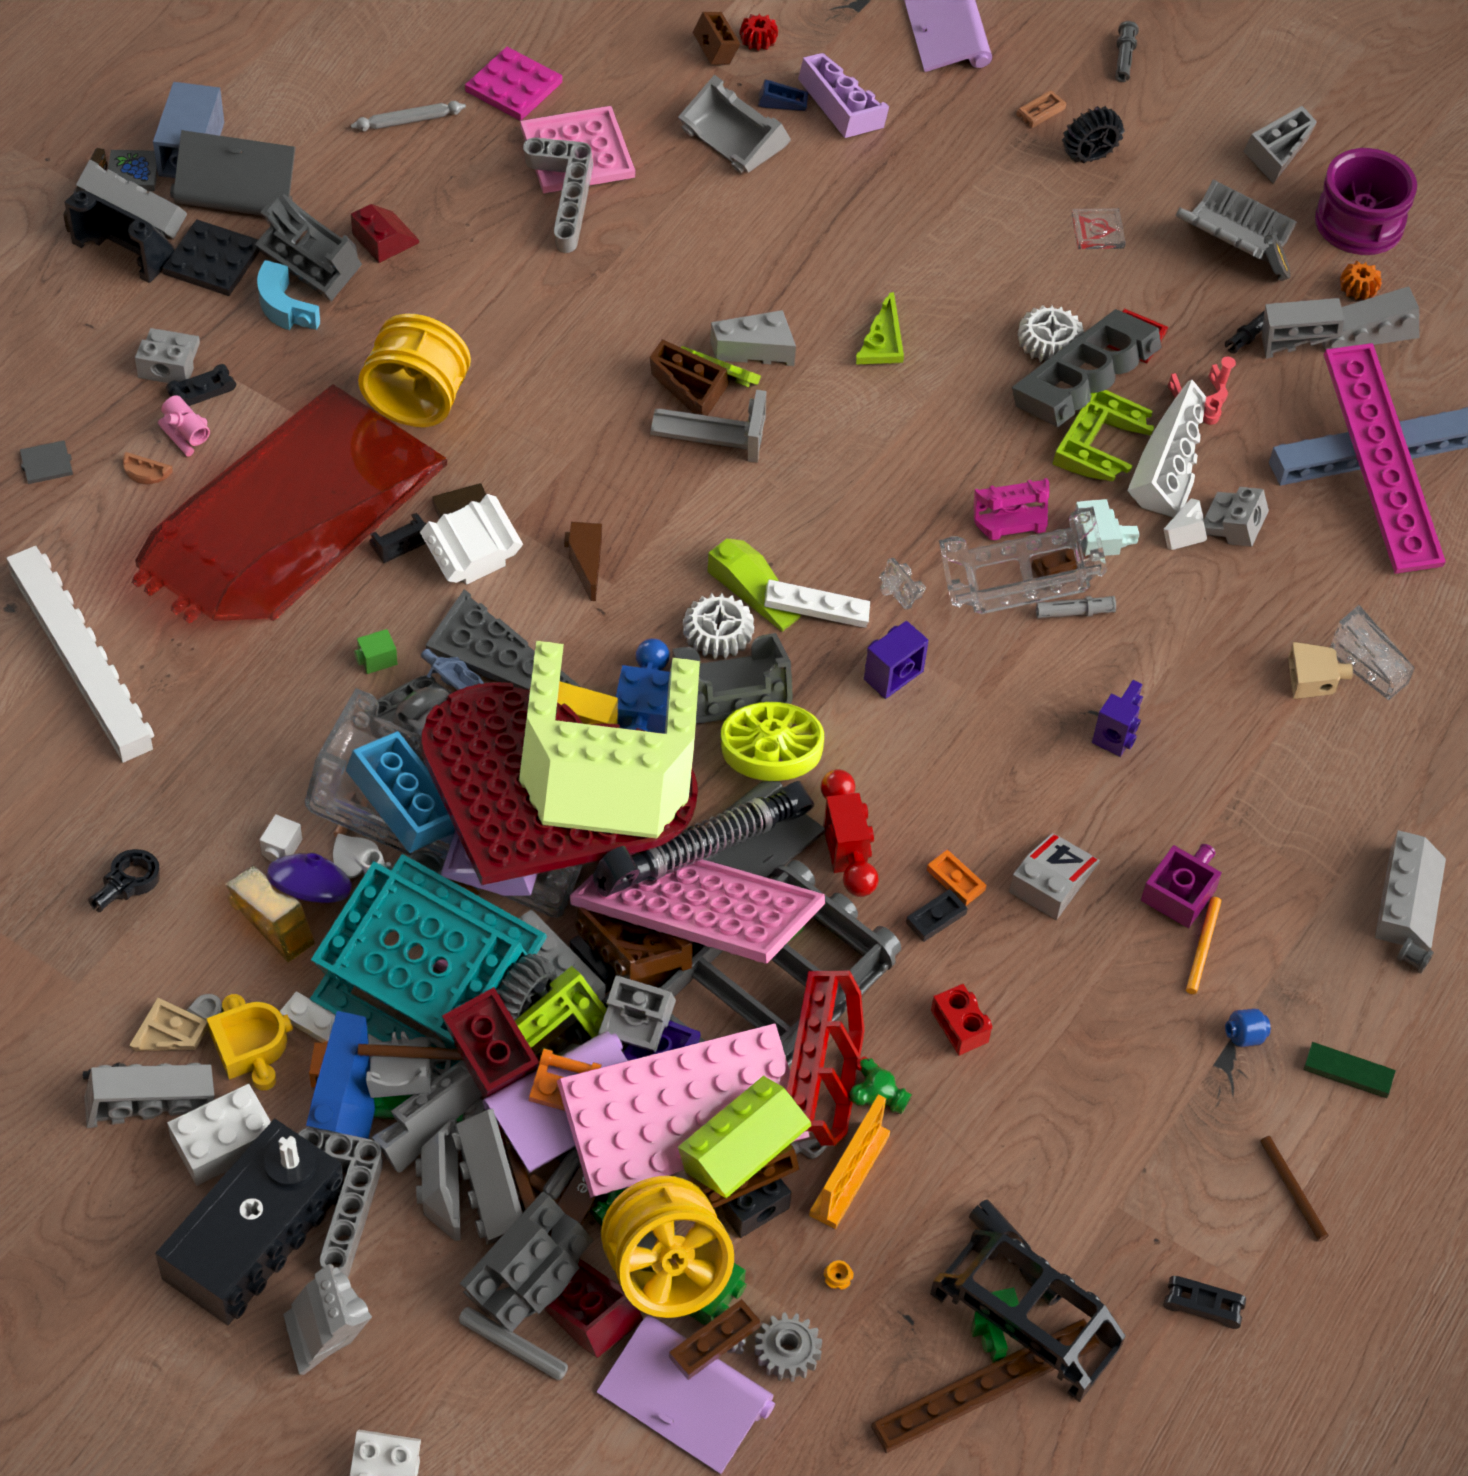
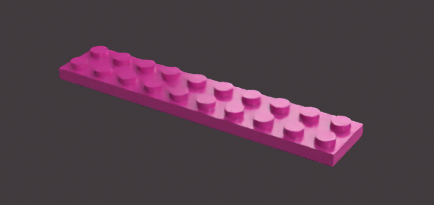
M1373 343L1326 349L1323 355L1394 573L1443 567L1446 561Z

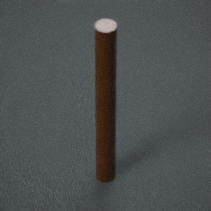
M358 1044V1056L463 1060L457 1048Z
M1271 1136L1262 1138L1260 1143L1317 1240H1325L1329 1236Z

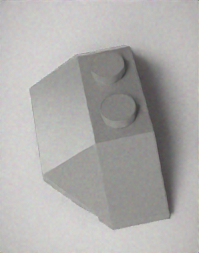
M450 1119L421 1147V1158L416 1159V1177H422V1185L416 1186L417 1204H423L424 1216L454 1241H460L458 1151H455L451 1134L456 1133L457 1119Z

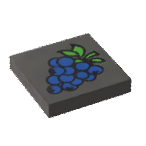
M111 150L109 170L117 173L127 180L128 183L132 181L147 191H155L158 171L154 151Z

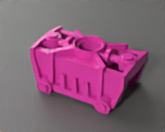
M1047 478L1034 482L1027 480L1026 483L1001 487H994L992 485L988 489H975L974 522L976 526L990 540L1000 539L1002 535L1034 531L1035 533L1045 532L1048 526L1049 480ZM1033 502L1042 503V505L1028 507L1025 504ZM987 508L992 510L988 514L979 515V511H985Z

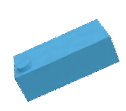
M399 731L352 751L345 771L409 853L455 832L454 825L427 767Z

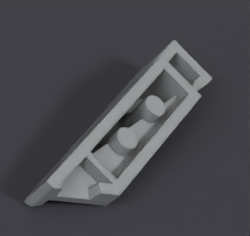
M461 1060L430 1083V1093L414 1094L393 1109L391 1112L397 1122L372 1137L373 1141L380 1145L381 1152L397 1172H402L421 1154V1147L450 1119H457L482 1096L464 1061Z

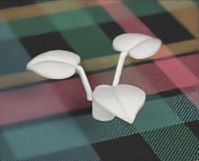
M343 834L337 835L333 849L334 864L342 869L348 878L358 877L363 871L366 874L373 861L389 870L393 869L390 862H384L382 853L371 840L349 837Z

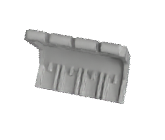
M1214 179L1203 200L1193 212L1179 207L1175 215L1266 262H1269L1266 254V248L1269 247V244L1264 243L1265 236L1272 233L1275 234L1283 248L1297 221Z

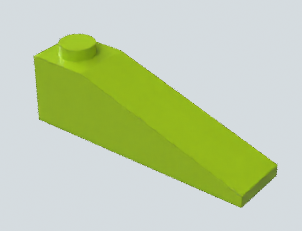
M727 538L708 553L707 572L780 631L783 632L801 617V614L764 606L768 580H779L763 555L744 540Z

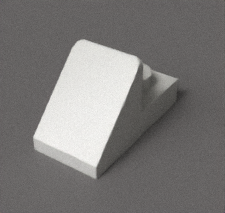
M1191 498L1164 528L1168 549L1174 550L1207 540L1200 500Z

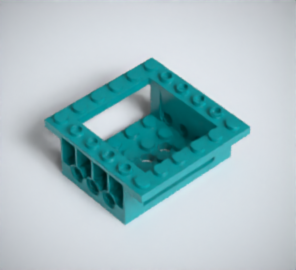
M401 854L392 870L373 861L311 958V961L325 976L310 1000L335 1015L337 1011L366 1017L368 1034L382 1042L391 1041L393 1032L396 1033L397 1040L401 1039V1032H405L410 1040L418 1037H427L352 994L353 988L357 987L435 1032L445 1043L446 1048H457L442 1015L493 987L497 989L501 984V980L507 975V971L512 969L514 963H518L520 958L528 954H537L548 936L546 933L404 854ZM389 933H398L399 940L395 945H385V937ZM421 946L423 947V955L416 960L410 959L409 951L411 948ZM438 960H446L448 962L446 971L440 974L434 973V964ZM451 1060V1067L461 1060ZM439 1063L436 1067L445 1069L446 1063Z

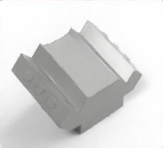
M331 1264L326 1265L315 1274V1279L309 1282L291 1304L292 1308L283 1314L299 1374L305 1375L325 1358L351 1344L372 1318L366 1303L351 1288L347 1276Z

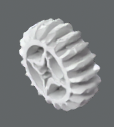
M1042 305L1039 310L1033 308L1031 313L1026 312L1019 325L1018 339L1020 347L1024 349V353H1030L1031 359L1039 358L1041 363L1043 360L1047 361L1082 335L1084 330L1082 322H1079L1078 316H1072L1071 310L1065 312L1062 306L1059 309H1055L1053 305L1050 308Z
M711 593L709 599L701 596L699 602L693 601L691 608H687L685 618L683 619V634L687 638L688 646H694L697 652L702 650L704 657L708 654H713L714 659L718 655H723L726 659L728 653L736 656L738 650L744 651L746 644H750L752 633H754V618L750 614L749 607L743 606L742 600L735 602L733 595L729 598H724L723 593L719 597H714Z

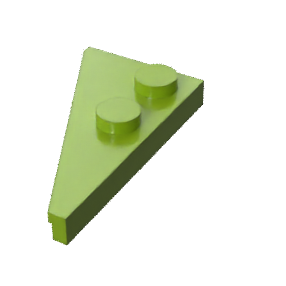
M894 292L889 293L888 297L885 298L879 315H876L870 327V332L866 335L864 344L856 355V364L903 363L904 353Z
M681 346V348L726 368L727 376L729 374L737 377L735 382L749 387L750 383L758 385L761 375Z

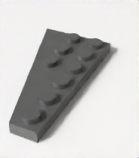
M464 589L427 642L426 649H430L438 657H458L461 661L465 662L469 670L494 681L514 683L513 687L529 690L531 687L535 651L528 646V642L500 618L496 619L487 611V607L482 603L478 604L471 598V594ZM561 670L560 682L580 687Z

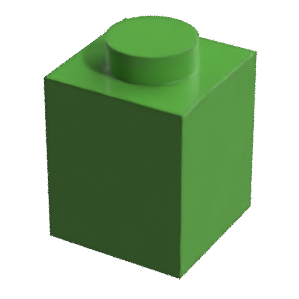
M388 629L357 638L358 649L354 650L358 665H363L367 674L398 665L397 650Z

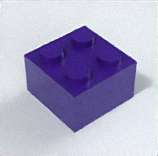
M907 620L899 626L892 627L887 635L880 640H874L868 646L864 680L883 698L887 699L924 672L929 640Z

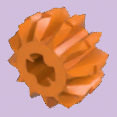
M1355 261L1354 264H1348L1340 277L1341 291L1346 292V297L1353 296L1355 301L1358 298L1362 300L1373 298L1382 284L1381 271L1376 270L1375 265L1369 266L1366 262L1360 264L1358 261Z

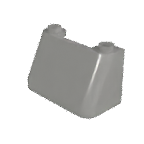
M714 75L678 116L683 124L681 128L691 137L696 135L731 161L732 167L742 174L743 171L749 173L785 148L791 139L782 123L774 117L772 119L768 116L765 118L739 99L734 91L724 88L722 85L724 83L723 80Z

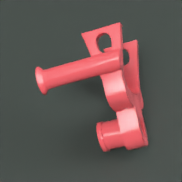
M1229 356L1222 358V368L1220 371L1217 364L1212 365L1208 376L1217 390V393L1207 396L1205 401L1203 422L1209 425L1216 424L1219 421L1222 404L1228 396L1225 386L1231 369L1236 365L1235 360ZM1176 373L1171 374L1168 388L1175 398L1182 390Z

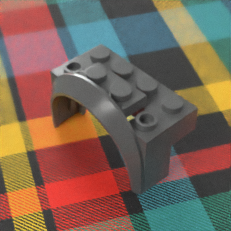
M277 192L260 212L270 227L255 244L259 251L273 262L288 266L289 273L332 302L362 265L358 259L356 245L346 235L341 238L322 225L283 192ZM308 230L299 243L296 244L297 239L301 237L302 233Z

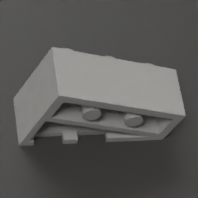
M1301 106L1251 134L1243 152L1274 184L1307 142L1317 121Z
M1340 299L1265 304L1262 342L1266 359L1272 358L1273 353L1288 349V352L1295 351V346L1309 342L1312 346L1342 337L1344 317Z
M783 310L711 322L710 343L716 359L748 363V359L763 360V364H771V361L787 362L786 366H794L796 345Z

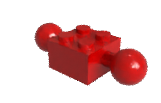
M835 769L823 777L820 785L821 793L826 799L823 827L826 829L824 833L833 872H844L843 884L850 894L856 897H865L875 891L879 882L876 869L867 862L868 858L872 857L870 843L874 842V832L872 826L867 825V804L862 803L860 793H855L856 785L853 777L847 771Z

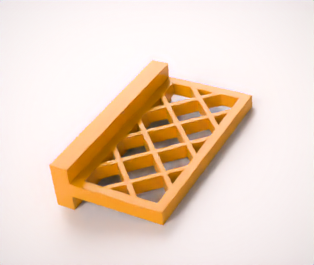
M879 1094L813 1204L809 1213L810 1217L834 1229L837 1228L890 1136V1130L881 1126L886 1103L885 1097Z

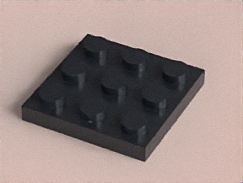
M196 219L163 266V274L230 296L260 252L255 245L259 239Z

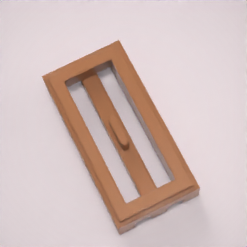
M1050 90L1017 109L1016 116L1019 118L1023 117V121L1025 123L1029 122V126L1034 128L1066 109V102Z

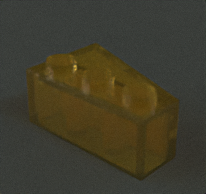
M251 866L226 883L230 894L228 901L231 906L237 911L240 910L287 962H290L315 944L301 903L274 887L269 882L267 876L255 866Z

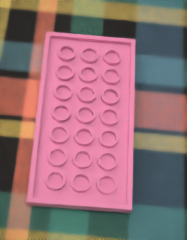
M702 859L701 861H695L692 865L688 864V866L680 868L678 871H673L671 874H666L662 878L654 881H642L608 897H603L598 892L592 874L570 894L571 905L585 908L586 910L767 964L825 904V896L822 893Z
M776 1024L557 1080L590 1198L628 1188L647 1178L671 1176L684 1170L678 1146L763 1075L784 1087L787 1091L790 1070ZM808 1131L802 1133L793 1142L809 1138Z

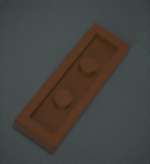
M741 1299L671 1350L669 1358L689 1380L761 1327V1321Z

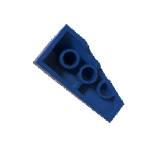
M341 1011L336 1012L306 1126L369 1139L375 1114L374 1099L370 1096L366 1082L367 1072H370V1057L358 1056V1044H369L366 1017Z

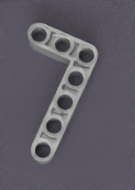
M530 138L523 145L525 161L528 167L537 170L566 172L554 235L557 249L563 253H570L578 245L593 170L591 147L584 142Z
M308 1127L301 1130L298 1134L341 1162L342 1172L347 1173L321 1252L320 1265L322 1269L328 1264L340 1263L342 1265L338 1269L348 1278L383 1168L381 1148L376 1141ZM337 1150L346 1151L345 1153L340 1155L334 1154V1152ZM366 1156L375 1157L370 1161L362 1160ZM359 1182L367 1183L363 1187L354 1186L356 1183ZM349 1209H357V1210H358V1211H357L356 1213H354V1214H347V1213H345V1212H346L347 1210H349ZM343 1235L350 1237L346 1241L337 1240V1238Z

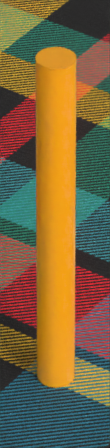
M1218 897L1210 898L1186 987V992L1194 995L1198 991L1221 904V899Z

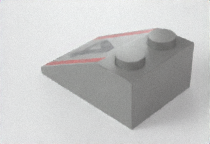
M1052 833L1024 859L1015 871L1009 893L1057 920L1097 867L1100 860Z

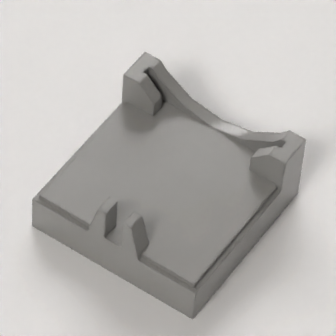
M393 1032L391 1041L371 1043L377 1045L432 1047L430 1038L410 1040L405 1032H401L400 1040H397L396 1033ZM370 1056V1072H367L366 1082L371 1098L430 1093L431 1059Z

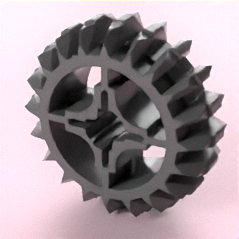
M534 953L523 956L518 963H514L510 971H507V975L501 980V984L496 991L514 1021L537 1002L534 987L538 982L545 984L547 993L552 990L549 984L557 977L556 968L549 960Z

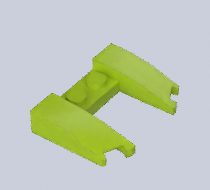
M1108 390L1091 393L1090 402L1079 412L1056 450L1052 464L1086 477L1114 481L1115 475L1122 471L1125 473L1130 472L1133 465L1090 445L1103 423L1123 430L1151 436L1154 425H1147L1146 418L1152 416V410Z
M570 966L549 984L552 987L549 993L515 1020L529 1046L533 1047L571 1014L590 1038L593 1039L600 1035L599 1031L607 1008L584 977L573 966Z

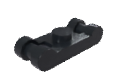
M219 364L212 371L181 382L171 381L167 384L166 390L169 396H180L188 406L234 390L236 382L232 376H229L230 372L227 366Z
M1171 1276L1169 1278L1168 1288L1170 1291L1165 1296L1163 1303L1166 1309L1170 1311H1183L1221 1322L1226 1327L1232 1329L1241 1327L1242 1316L1240 1313L1245 1308V1296L1180 1276ZM1183 1292L1190 1293V1299L1181 1297V1294ZM1221 1303L1227 1304L1229 1310L1220 1308Z

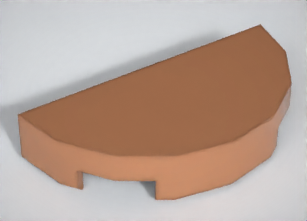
M128 452L124 454L123 464L125 473L137 483H159L167 479L173 472L170 465Z

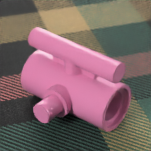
M172 396L164 402L161 411L165 416L158 421V425L180 450L189 457L194 453L191 445L198 446L204 443L210 435L207 420L195 414L180 396Z

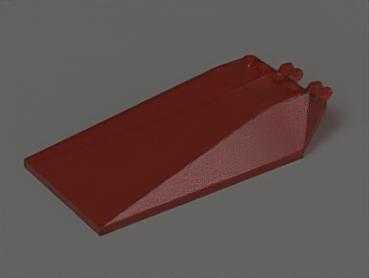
M332 384L150 532L135 559L136 567L140 570L134 575L131 583L136 587H141L146 583L144 592L149 596L158 592L163 586L179 597L173 602L171 611L178 615L189 607L183 616V619L189 624L202 614H205L213 621L270 618L274 621L366 539L370 533L376 530L448 465L447 458Z

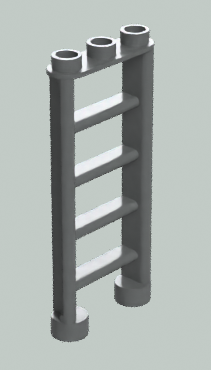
M792 860L786 866L779 865L772 872L773 880L822 893L814 886L815 878L812 872L800 861ZM834 893L830 898L824 894L825 904L814 914L813 918L863 956L849 970L861 991V995H863L887 970L894 966L896 963L895 956L901 951L900 941L886 927L877 926L872 931L857 920L858 911L855 905L843 894ZM787 944L771 959L805 987L808 971H821ZM704 945L692 956L691 969L685 971L679 969L659 987L660 989L672 992L675 997L695 979L755 1028L776 1024L788 1067L792 1064L800 1019L790 1027L713 966L711 962L723 950ZM839 982L832 1021H836L847 1010L846 995ZM671 1014L669 1021L686 1026L683 1022H681L678 1018ZM700 1037L699 1043L705 1042V1040Z

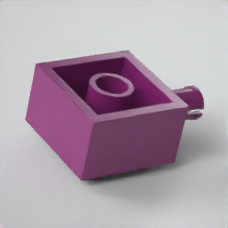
M1201 844L1198 851L1192 856L1173 845L1147 880L1141 901L1189 929L1215 893L1222 872L1208 865L1216 854L1213 847L1208 844Z

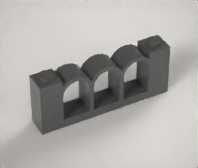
M1115 309L1012 387L1016 407L1059 427L1075 414V410L1085 407L1090 402L1091 393L1101 392L1110 388L1115 382V374H1123L1135 369L1140 359L1145 361L1161 349L1159 328ZM1110 344L1121 351L1111 352L1104 348ZM1087 363L1098 369L1085 370L1079 367ZM1062 381L1073 387L1061 389L1055 387V385Z

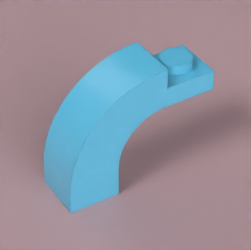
M265 260L257 278L259 301L264 314L273 323L287 330H290L293 324L317 330L320 325L319 306L288 297L284 293L290 283L288 266Z

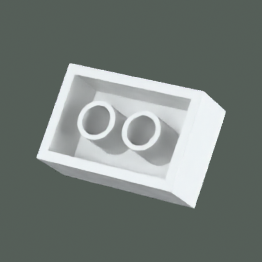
M250 1084L167 1122L171 1140L196 1186L228 1171L271 1123Z

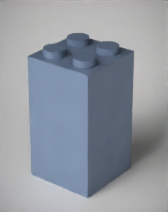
M173 82L153 140L158 176L176 177L181 130L221 135L225 122L220 87Z

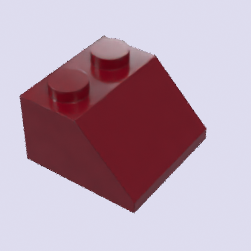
M370 204L351 213L352 235L378 263L419 244V239L391 210Z

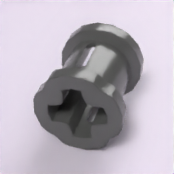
M1408 938L1396 959L1410 963L1418 968V972L1422 974L1434 952L1432 950H1424L1414 944L1411 938Z

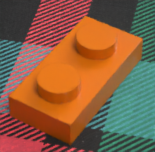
M948 849L927 865V871L947 890L950 889L965 906L986 890V884Z

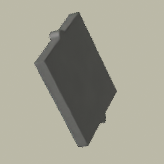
M64 440L20 449L23 461L21 468L26 473L28 484L73 475L70 464L72 460L71 454H68Z

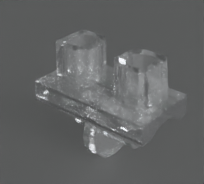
M890 558L887 560L886 569L879 576L883 582L880 586V591L885 596L893 594L905 610L910 609L915 600L922 598L926 587L921 581L914 582L910 578L912 574L911 568L906 563L899 564L895 558Z

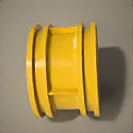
M418 314L396 315L386 320L375 339L372 352L365 360L359 373L358 385L365 400L386 418L413 427H431L447 418L455 401L456 393L469 370L471 363L470 353L461 337L445 324Z
M657 1176L644 1179L624 1190L610 1205L604 1217L601 1229V1241L610 1265L616 1272L617 1279L626 1297L636 1308L644 1313L663 1318L681 1317L694 1313L711 1303L722 1292L729 1281L734 1266L732 1241L723 1224L717 1218L704 1192L692 1182L675 1176ZM688 1220L695 1223L686 1236L683 1237L681 1235H674V1221ZM651 1230L658 1239L652 1250L637 1246L640 1240ZM652 1266L655 1272L641 1271L639 1269Z

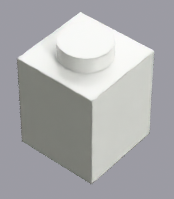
M275 814L260 838L262 855L273 862L280 857L294 854L302 841L301 824Z

